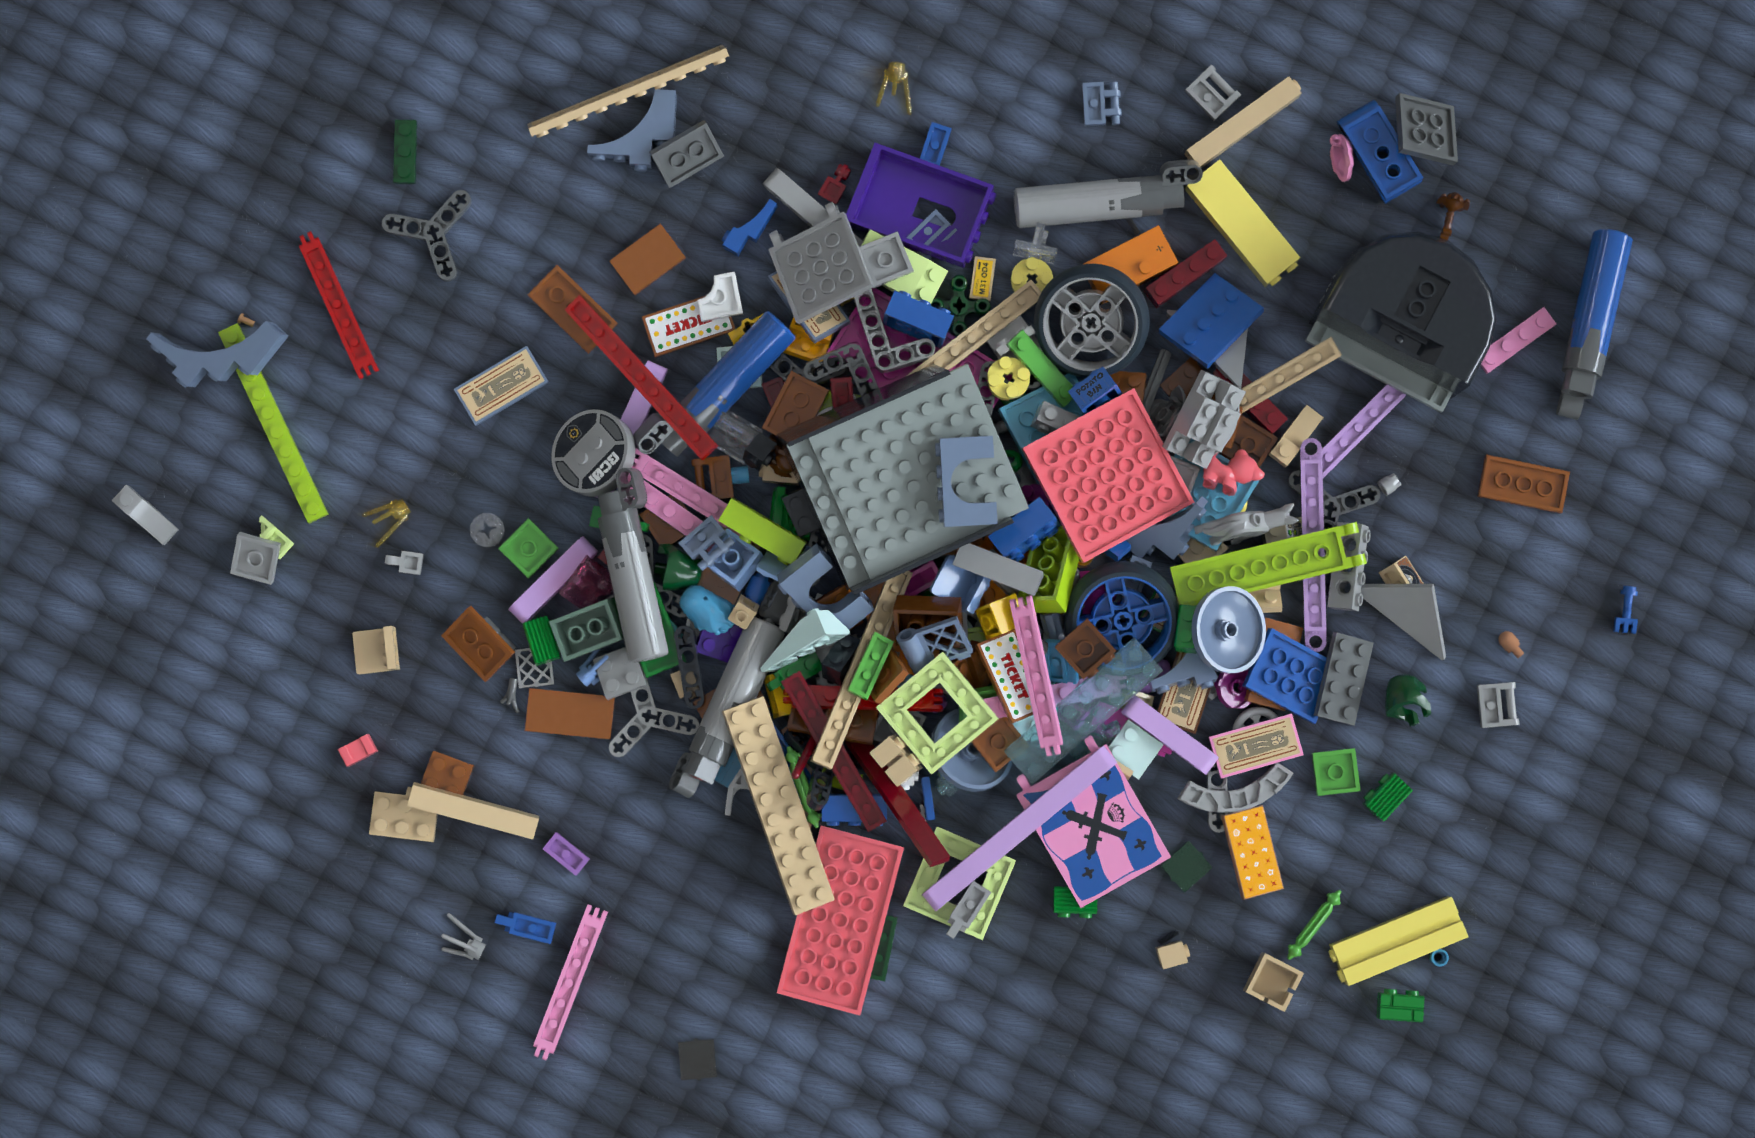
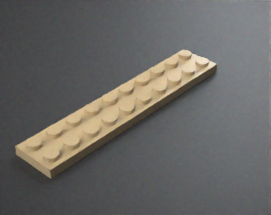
M723 45L717 46L528 123V129L531 136L542 137L548 134V130L556 127L558 130L568 126V122L576 119V122L588 118V113L595 111L598 114L607 110V106L615 103L617 106L627 102V97L635 95V98L647 93V89L654 87L656 90L666 86V82L673 79L676 82L686 78V73L691 71L699 73L705 70V66L712 63L714 66L726 61L725 58L729 54Z
M764 696L723 710L722 713L793 915H798L834 901L830 884Z

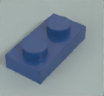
M931 122L920 159L940 166L952 128Z

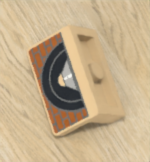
M1406 556L1379 572L1385 584H1424Z

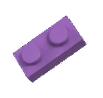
M557 832L543 848L544 851L575 876L579 874L590 860L589 857Z

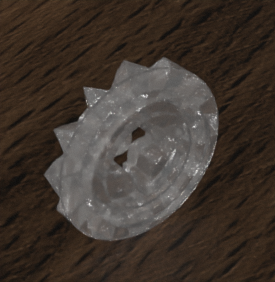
M482 513L475 517L470 525V535L474 542L480 546H494L503 538V522L492 513ZM484 521L489 527H496L490 531L489 539L486 533H478V531L484 529Z

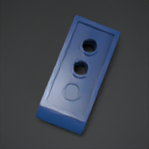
M1375 100L1370 101L1337 121L1341 133L1349 139L1353 147V153L1384 204L1422 183L1423 176L1411 156L1399 153L1398 135ZM1383 151L1388 157L1381 159L1377 156V153ZM1394 169L1399 175L1392 177L1387 171Z

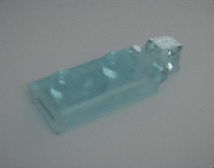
M1117 720L1107 725L1098 722L1066 739L1063 745L1076 761L1091 753L1084 741L1086 737L1092 736L1098 748L1114 740V736L1120 733L1121 725Z

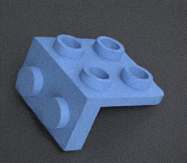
M947 555L930 586V592L938 597H961L962 612L973 614L978 609L984 592L989 588L991 579L954 566L955 556Z

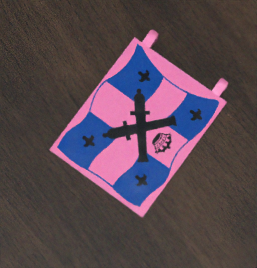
M1088 736L1084 740L1091 753L1033 786L1030 785L1025 774L1017 777V781L1023 791L1016 796L1024 810L1099 749L1092 736ZM1105 744L1104 747H1105V748L1108 750V752L1112 755V753H1111L1110 749L1108 748L1107 744ZM1118 763L1036 829L1080 908L1171 858Z

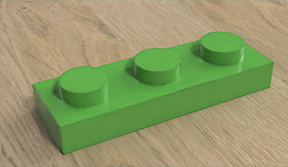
M877 632L872 634L846 691L864 700H868L894 641Z

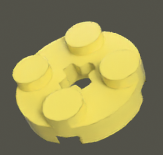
M1034 257L1024 259L1014 267L1011 275V285L1013 291L1016 292L1027 283V275H1036L1037 283L1035 285L1042 292L1053 279L1052 271L1040 259Z
M1002 357L991 365L987 373V383L990 392L1001 400L1021 397L1026 392L1030 383L1029 370L1016 358ZM1011 374L1014 382L1006 384L1003 375Z

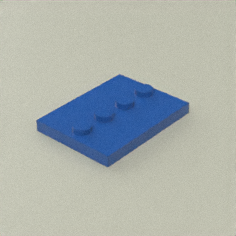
M1214 273L1159 328V334L1208 369L1264 312V307Z
M1268 628L1263 650L1256 662L1250 667L1242 686L1304 720L1316 724L1318 716H1314V711L1327 658L1275 629Z

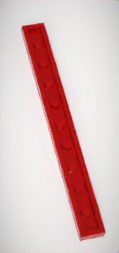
M579 295L564 309L701 460L707 458L719 446L582 296Z

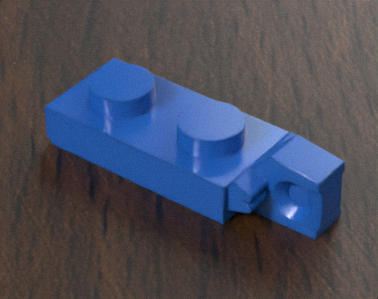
M509 912L508 916L498 914L495 923L504 925V931L509 932V934L548 944L552 942L557 924L556 922L517 912Z

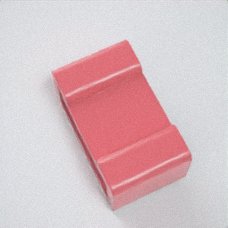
M369 734L338 749L346 767H350L378 752Z

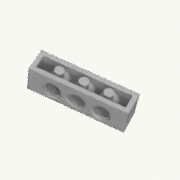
M1337 522V526L1350 524V523ZM1357 524L1358 533L1341 537L1345 555L1347 558L1365 553L1367 561L1368 553L1366 546L1370 541V530L1366 525ZM1352 541H1355L1356 547L1354 550L1350 551V543ZM1364 565L1353 567L1350 572L1347 569L1331 572L1327 607L1337 610L1359 611V606L1363 602L1361 588L1365 583ZM1350 583L1351 589L1348 593H1345V585Z

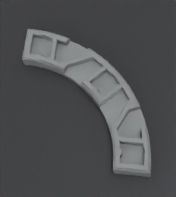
M1274 763L1258 780L1245 787L1229 791L1211 790L1188 781L1177 799L1194 808L1210 812L1242 811L1265 802V800L1279 792L1294 773L1281 764Z

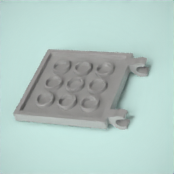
M833 202L825 205L830 217L829 219L784 241L781 234H778L777 230L769 233L774 247L768 250L795 321L798 324L874 287L847 215L844 212L840 213L837 205L835 206Z

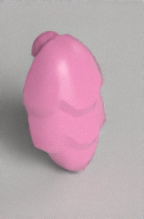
M1334 134L1330 138L1332 145L1330 149L1332 167L1338 178L1342 182L1350 180L1353 171V147L1346 136Z

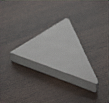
M1167 310V317L1170 318L1176 310ZM1248 328L1214 362L1216 368L1240 389Z
M1434 584L1362 585L1361 594L1364 600L1439 659L1444 660L1446 658Z

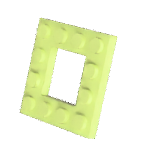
M944 652L940 653L876 707L931 774L999 719ZM938 683H941L967 717L934 743L907 709Z
M936 827L935 835L948 854L963 861L981 846L942 828ZM1004 855L986 870L987 874L982 886L989 890L991 894L969 928L965 930V933L983 940L1016 860ZM923 858L903 906L951 926L948 920L957 905L947 902L935 911L922 896L927 889L937 882L945 863L930 867Z

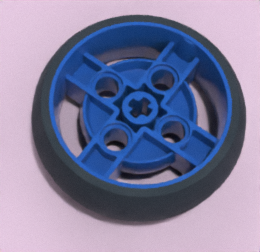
M1110 562L1089 571L1072 589L1067 610L1064 613L1065 633L1067 636L1086 618L1095 627L1098 620H1106L1104 627L1096 628L1116 650H1119L1120 658H1113L1106 665L1103 662L1097 669L1102 673L1116 676L1141 673L1159 663L1171 650L1175 642L1179 604L1169 583L1153 569L1135 562ZM1124 579H1135L1149 585L1156 591L1159 598L1148 600L1141 592L1127 588ZM1104 584L1105 592L1095 601L1091 614L1080 616L1082 606L1088 596L1096 588ZM1121 594L1123 598L1120 602H1113V596ZM1140 610H1148L1146 617H1138ZM1121 615L1125 617V622L1123 623L1118 620ZM1164 621L1161 632L1156 640L1140 653L1139 645L1147 639L1153 624ZM1125 635L1132 636L1131 641L1128 643L1121 642V639Z

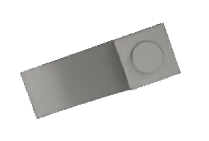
M125 485L112 499L121 510L140 524L162 545H165L179 530L128 485Z

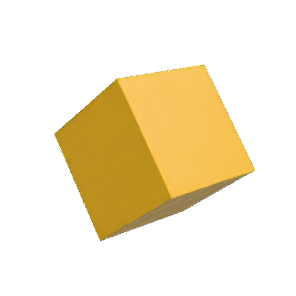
M1016 593L975 610L986 639L1015 629L1010 599H1015L1017 607H1019Z

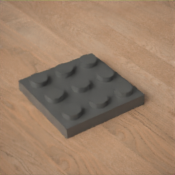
M1399 93L1395 97L1399 153L1455 165L1458 162L1454 106Z

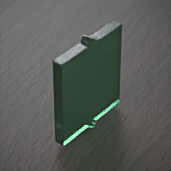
M1190 841L1184 844L1171 858L1161 865L1171 877L1170 880L1175 881L1184 893L1213 868L1203 857V853L1198 852Z

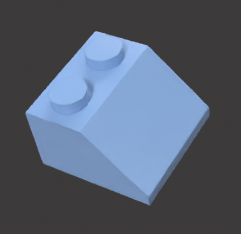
M727 528L725 530L726 533L720 539L724 542L727 538L731 537L735 544L729 548L730 551L727 554L723 553L714 561L715 564L711 567L708 566V568L740 592L756 571V567L763 558V554L751 544L741 540L737 534ZM716 543L708 552V555L718 547Z

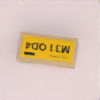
M975 256L969 299L978 300L985 298L990 302L996 259Z

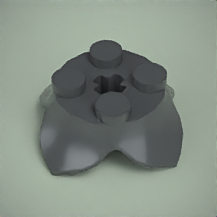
M1180 385L1171 392L1170 401L1155 399L1148 414L1162 441L1166 440L1186 400V395Z

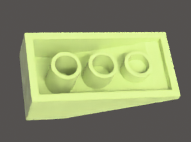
M869 229L861 246L884 236ZM905 248L914 272L882 286L893 293L894 291H905L913 299L918 301L923 299L931 303L948 271L929 259Z

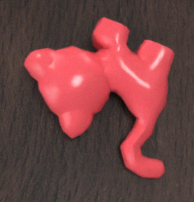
M1243 449L1238 450L1234 454L1228 465L1222 464L1216 458L1217 454H1215L1207 469L1203 468L1204 480L1202 486L1214 490L1218 483L1223 485V494L1234 496L1237 491L1236 482L1246 484L1252 480H1261L1265 473Z

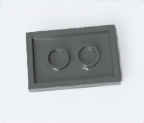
M705 120L649 152L669 188L724 157Z

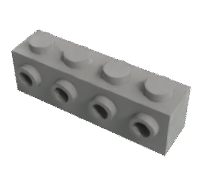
M1043 401L1036 410L1031 427L1041 433L1049 434L1080 416Z

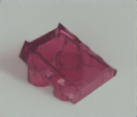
M586 555L562 587L559 594L580 609L598 603L600 595H608L613 590L609 571Z

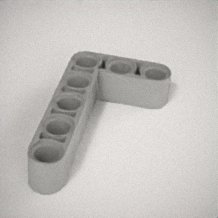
M872 289L853 297L875 367L879 372L889 373L924 362L934 355L935 345L933 341L927 338L890 348ZM862 297H868L871 303L864 307L860 305L859 300ZM874 317L878 323L874 327H870L865 323L867 318ZM880 337L884 340V344L881 347H875L872 344V340ZM926 344L931 347V352L929 354H922L919 348ZM902 351H908L911 354V358L903 361L899 358V354ZM886 357L891 363L888 367H881L878 363L879 360Z

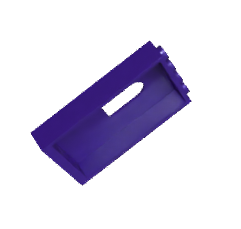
M874 143L846 215L851 228L868 233L869 229L884 237L898 231L904 247L964 268L966 262L970 263L974 253V251H971L974 243L977 244L980 239L981 232L979 228L981 224L985 225L989 212L986 211L989 204L993 205L996 193L992 184ZM919 197L951 208L956 214L955 222L947 227L928 246L924 243L941 226L928 222L912 238L913 240L906 238L924 221L912 216ZM930 227L932 234L926 235L924 229ZM955 228L957 229L949 239L942 241Z

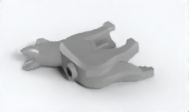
M1290 503L1267 512L1248 511L1230 514L1223 518L1194 526L1195 534L1203 532L1206 535L1212 536L1209 538L1212 546L1219 545L1221 542L1233 539L1230 541L1233 545L1239 544L1245 539L1265 534L1272 528L1298 522V519L1290 516L1289 512L1294 506V503Z

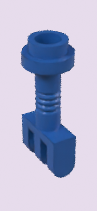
M1623 586V590L1620 591V594H1624L1622 617L1614 618L1613 631L1619 632L1620 624H1622V633H1627L1628 626L1631 625L1630 633L1636 634L1638 619L1631 618L1633 595L1637 596L1638 591H1636L1634 586Z

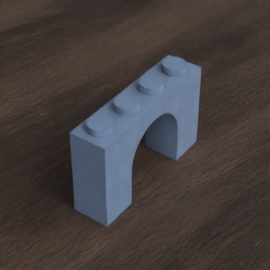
M993 436L940 438L939 443H935V455L940 457V465H936L937 479L941 478V487H937L938 501L942 500V509L938 510L939 523L943 522V527L998 524L996 502H965L956 496L951 485L952 473L961 462L969 459L994 458Z
M816 543L777 575L778 588L783 594L786 595L788 593L792 597L793 604L798 609L802 608L806 612V616L807 612L819 608V610H829L850 630L874 611L872 601L864 592L856 595L850 592L840 601L829 605L819 604L809 597V590L812 584L833 567L831 557Z

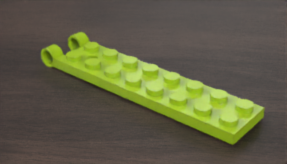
M1357 522L1170 567L1178 604L1198 605L1199 601L1208 592L1219 587L1233 586L1249 593L1367 564L1365 553L1346 558L1341 539L1342 536L1359 532ZM1320 548H1323L1326 551V554L1323 557L1318 555V550Z

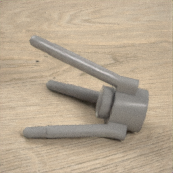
M448 913L447 917L473 938L474 941L469 939L466 944L442 934V938L465 948V952L443 947L442 951L467 957L471 960L473 958L479 960L486 944L482 943L483 938L475 935L459 920Z

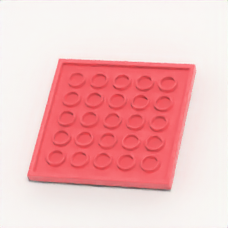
M1134 388L1021 448L1082 563L1195 503L1168 451L1162 447L1164 443Z

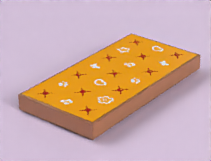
M1263 805L1222 815L1221 818L1242 900L1284 889Z

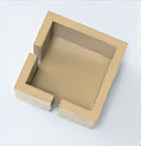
M894 734L873 749L870 754L881 768L885 765L889 767L885 773L898 787L923 767L920 765L922 762L914 753L911 754L906 748L907 744L902 738Z
M1262 952L1243 991L1285 1012L1293 996L1292 993L1287 992V989L1289 987L1296 990L1304 973Z

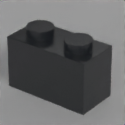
M847 635L834 644L821 663L822 678L842 686L860 639Z

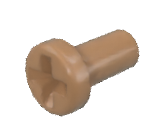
M243 313L240 314L237 323L240 324L242 322L251 327L255 324V321L244 317Z

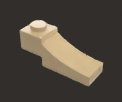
M1306 405L1268 455L1283 467H1287L1300 450L1302 442L1309 438L1324 417Z

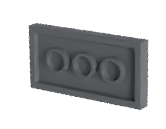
M1333 632L1314 716L1355 726L1374 642Z

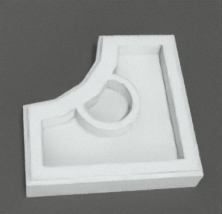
M735 272L714 275V285L711 292L704 298L697 300L701 322L743 314Z

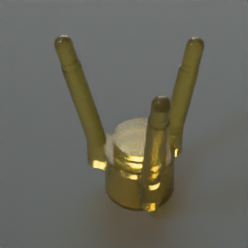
M891 62L889 63L888 70H885L876 107L880 106L888 79L890 82H893V96L896 95L897 83H901L903 79L908 115H911L908 72L905 71V64Z
M402 498L398 501L395 499L391 503L362 514L363 517L386 509L390 510L372 521L373 524L393 515L395 520L400 518L376 543L375 546L377 548L403 522L409 519L407 515L411 511Z

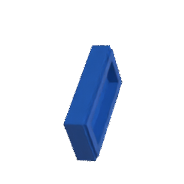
M922 777L921 786L926 819L934 820L935 813L930 778Z

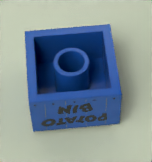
M1103 366L1092 371L1086 379L1076 383L1068 391L1084 415L1123 394Z

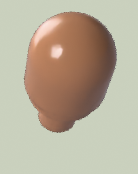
M1504 631L1499 635V644L1508 653L1512 652L1517 658L1524 654L1519 648V640L1512 632Z

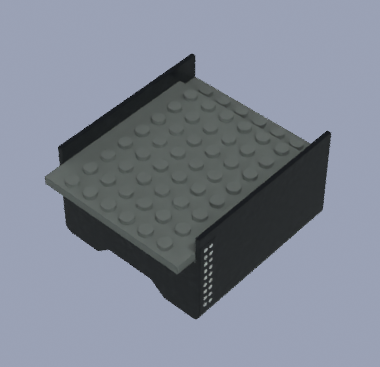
M932 364L777 434L800 487L781 496L797 536L801 537L816 529L819 530L841 582L854 595L1011 525L1014 521L1010 516L1029 508L968 364L951 371ZM993 436L994 458L969 459L961 462L952 473L951 485L956 496L965 502H996L998 524L943 527V522L939 523L938 510L942 509V500L938 501L937 487H941V478L937 479L936 465H940V457L935 455V443H939L940 438Z

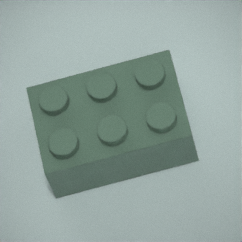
M614 597L549 621L564 662L624 640Z

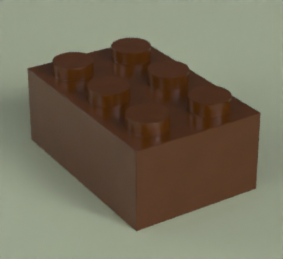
M897 595L893 607L896 646H899L896 640L897 635L908 628L917 630L957 616L963 628L961 597ZM954 624L944 629L945 632L955 634L957 630ZM930 632L924 634V637L934 641L937 634ZM941 636L938 643L949 646L952 639ZM955 641L952 648H960L961 642Z

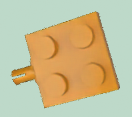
M793 317L789 329L795 335V340L783 353L810 361L827 353L834 333L814 344L802 326Z

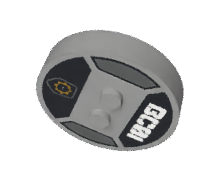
M586 410L574 415L561 427L553 443L551 458L553 470L557 478L567 488L588 497H596L617 488V472L622 468H632L635 460L636 448L633 434L621 419L603 410Z

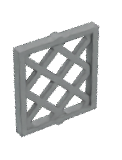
M530 648L515 650L519 688L554 684L552 661L545 663L547 667L542 672L536 665L528 661L532 653L527 658L520 654L522 651L531 652ZM519 657L524 660L521 665H519ZM526 663L532 666L528 673L522 669ZM549 668H550V677L545 674L546 671H547ZM534 669L540 673L536 680L530 676ZM520 671L526 675L522 681ZM542 676L549 680L547 683L540 684L538 682ZM527 678L534 682L532 685L523 684Z

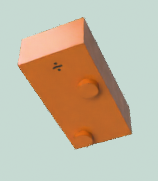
M1158 225L1084 264H1102L1113 267L1127 275L1137 286H1140L1173 269L1179 262ZM1088 280L1093 290L1104 291L1109 285L1099 280ZM1103 300L1100 304L1103 305L1109 301Z

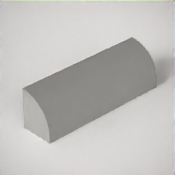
M970 543L959 548L953 562L954 566L1035 596L1044 576L1043 571Z

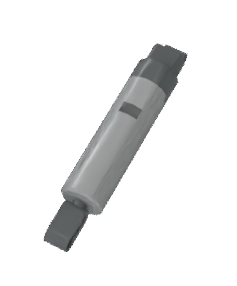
M776 580L770 584L759 608V615L763 617V620L754 617L747 629L742 630L688 749L690 753L685 752L680 757L671 776L669 789L687 798L694 795L700 781L713 785L720 767H726L734 745L722 711L757 698L768 672H762L760 668L781 644L785 636L784 631L774 624L779 625L780 617L785 613L788 606L789 594L785 595L778 588L779 582Z

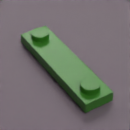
M1020 330L1006 346L1027 367L1062 408L1065 407L1073 399L1068 392L1072 389V384L1024 330Z

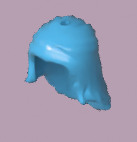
M691 585L684 591L680 598V607L699 631L706 630L707 632L719 635L726 633L734 625L733 622L728 620L730 613L735 607L731 602L700 585Z

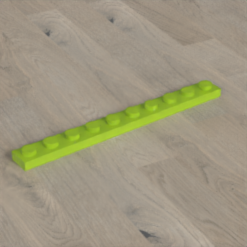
M238 323L218 332L225 348L246 339ZM237 367L236 372L307 522L310 524L329 515L262 372L258 375H246Z

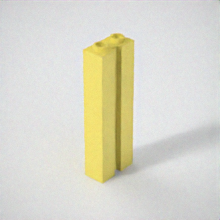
M1220 159L1203 172L1202 178L1198 183L1186 186V192L1264 287L1269 284L1274 286L1282 279L1280 275L1283 272L1287 271L1290 273L1298 266L1296 262L1300 259V256Z
M1447 896L1329 944L1331 950L1328 953L1332 962H1336L1339 970L1336 972L1341 983L1345 982L1348 986L1468 938L1453 898Z

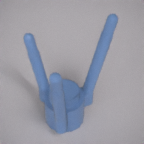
M600 649L593 651L579 667L580 671L576 673L585 686L591 683L595 685L600 681L599 676L596 677L598 675L596 669L609 656L605 655L593 666L590 664Z

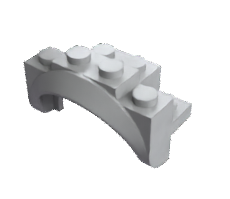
M1201 370L1162 447L1207 469L1212 457L1218 452H1222L1224 446L1232 437L1241 415L1239 413V404L1246 391L1207 371ZM1214 392H1215L1216 401L1213 400V399H1211L1212 396H1213V394H1214Z

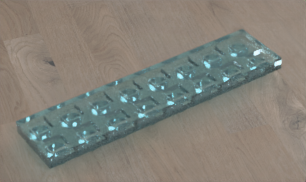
M1133 638L1114 654L1115 657L1108 664L1105 665L1104 663L1098 668L1099 671L1092 678H1087L1056 705L1063 745H1060L1061 754L1055 755L1054 748L1051 747L1052 756L1046 755L1045 748L1041 749L1036 724L1004 750L1005 754L1032 784L1163 671L1136 638Z

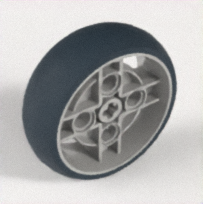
M1082 264L1059 273L1043 289L1037 301L1034 314L1035 333L1044 354L1061 370L1082 378H1087L1092 371L1102 366L1109 375L1127 367L1144 347L1150 325L1148 306L1139 287L1123 272L1102 264ZM1083 280H1099L1109 284L1104 291L1091 289L1075 293L1068 287L1073 283ZM1125 298L1128 299L1134 313L1135 324L1131 339L1122 332L1124 318L1119 305ZM1103 300L1109 301L1111 308L1107 310L1102 309L1100 302ZM1078 303L1081 306V310L1073 312L1070 309V304ZM1052 304L1061 310L1060 328L1064 338L1059 344L1054 340L1049 325V314ZM1088 317L1090 319L1094 317L1096 319V325H1094L1093 323L1091 326L1088 325ZM1110 330L1113 332L1114 337L1112 339H1105L1102 333ZM1074 333H1081L1084 339L1077 342L1073 339L1072 335ZM1108 349L1115 355L1107 360L1097 362L1074 358L1080 350L1092 353Z

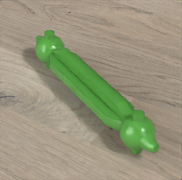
M788 746L785 759L790 763V771L792 773L801 754L794 751L791 746ZM803 769L800 777L793 780L803 808L808 813L806 817L807 822L818 828L822 814H819L807 805L806 798L809 784Z
M1340 890L1327 894V902L1320 906L1296 938V943L1288 945L1289 954L1287 959L1291 960L1302 955L1301 948L1309 943L1332 912L1333 906L1340 905Z

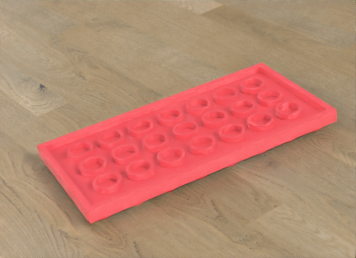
M821 825L816 847L835 900L797 915L777 993L860 1016L904 847Z

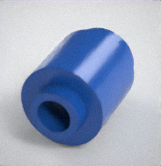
M759 573L756 576L752 575L744 592L745 597L760 606L771 584L768 582L769 577Z

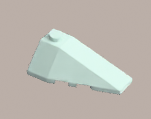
M819 608L807 612V616L796 624L760 669L762 672H775L786 665L796 662L798 660L797 656L801 657L816 652L815 647L824 644L829 646L849 635L850 631L829 610H819Z

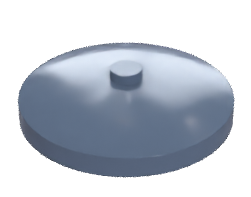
M1233 586L1219 587L1208 592L1199 601L1192 619V639L1201 660L1217 672L1239 673L1251 667L1259 658L1265 644L1266 624L1260 605L1250 593Z
M959 708L946 714L937 723L931 737L934 743L959 724ZM970 742L942 765L938 771L954 786L966 791L980 792L991 789L1000 783L1009 773L1013 759L995 773Z

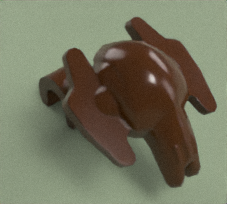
M1457 192L1449 193L1447 196L1442 194L1436 202L1441 208H1444V206L1447 208L1445 224L1440 234V238L1448 240L1452 233L1451 226L1455 215L1454 212L1469 209L1470 200H1463V197Z
M771 433L769 439L777 443L774 451L776 454V464L771 462L769 466L774 469L775 474L781 477L792 478L790 473L793 471L780 441L775 439L776 435Z

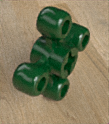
M956 275L951 280L950 285L954 292L951 300L945 302L934 298L931 302V306L937 304L939 307L949 310L951 315H954V323L950 330L954 337L961 334L955 331L957 327H961L963 332L967 329L964 318L968 313L974 312L984 316L991 309L990 302L985 298H980L973 302L965 298L964 291L967 288V280L962 275ZM961 281L963 285L958 287L955 285V282ZM958 300H960L961 306H963V308L960 311V314H958L957 308L955 307L958 303ZM984 304L986 309H979V305Z

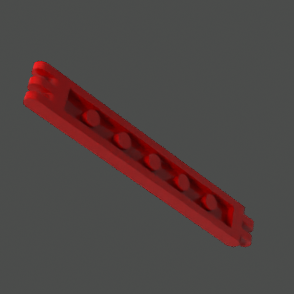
M311 231L307 232L310 241L307 242L304 235L299 236L302 242L299 248L359 379H362L364 377L361 369H364L367 376H369L371 371L368 366L372 365L375 372L379 371V368L319 237L314 238Z
M808 685L822 709L833 708L841 686ZM932 688L907 710L942 712L943 706L934 704H942L943 698L934 696H942L943 689ZM784 689L783 695L789 696L787 691ZM869 695L868 700L861 698L857 710H878L876 707L879 704ZM783 697V703L791 704L792 708H796L790 697Z

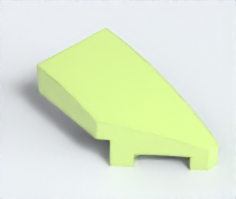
M261 515L259 518V522H261L260 537L281 543L278 559H281L294 543Z

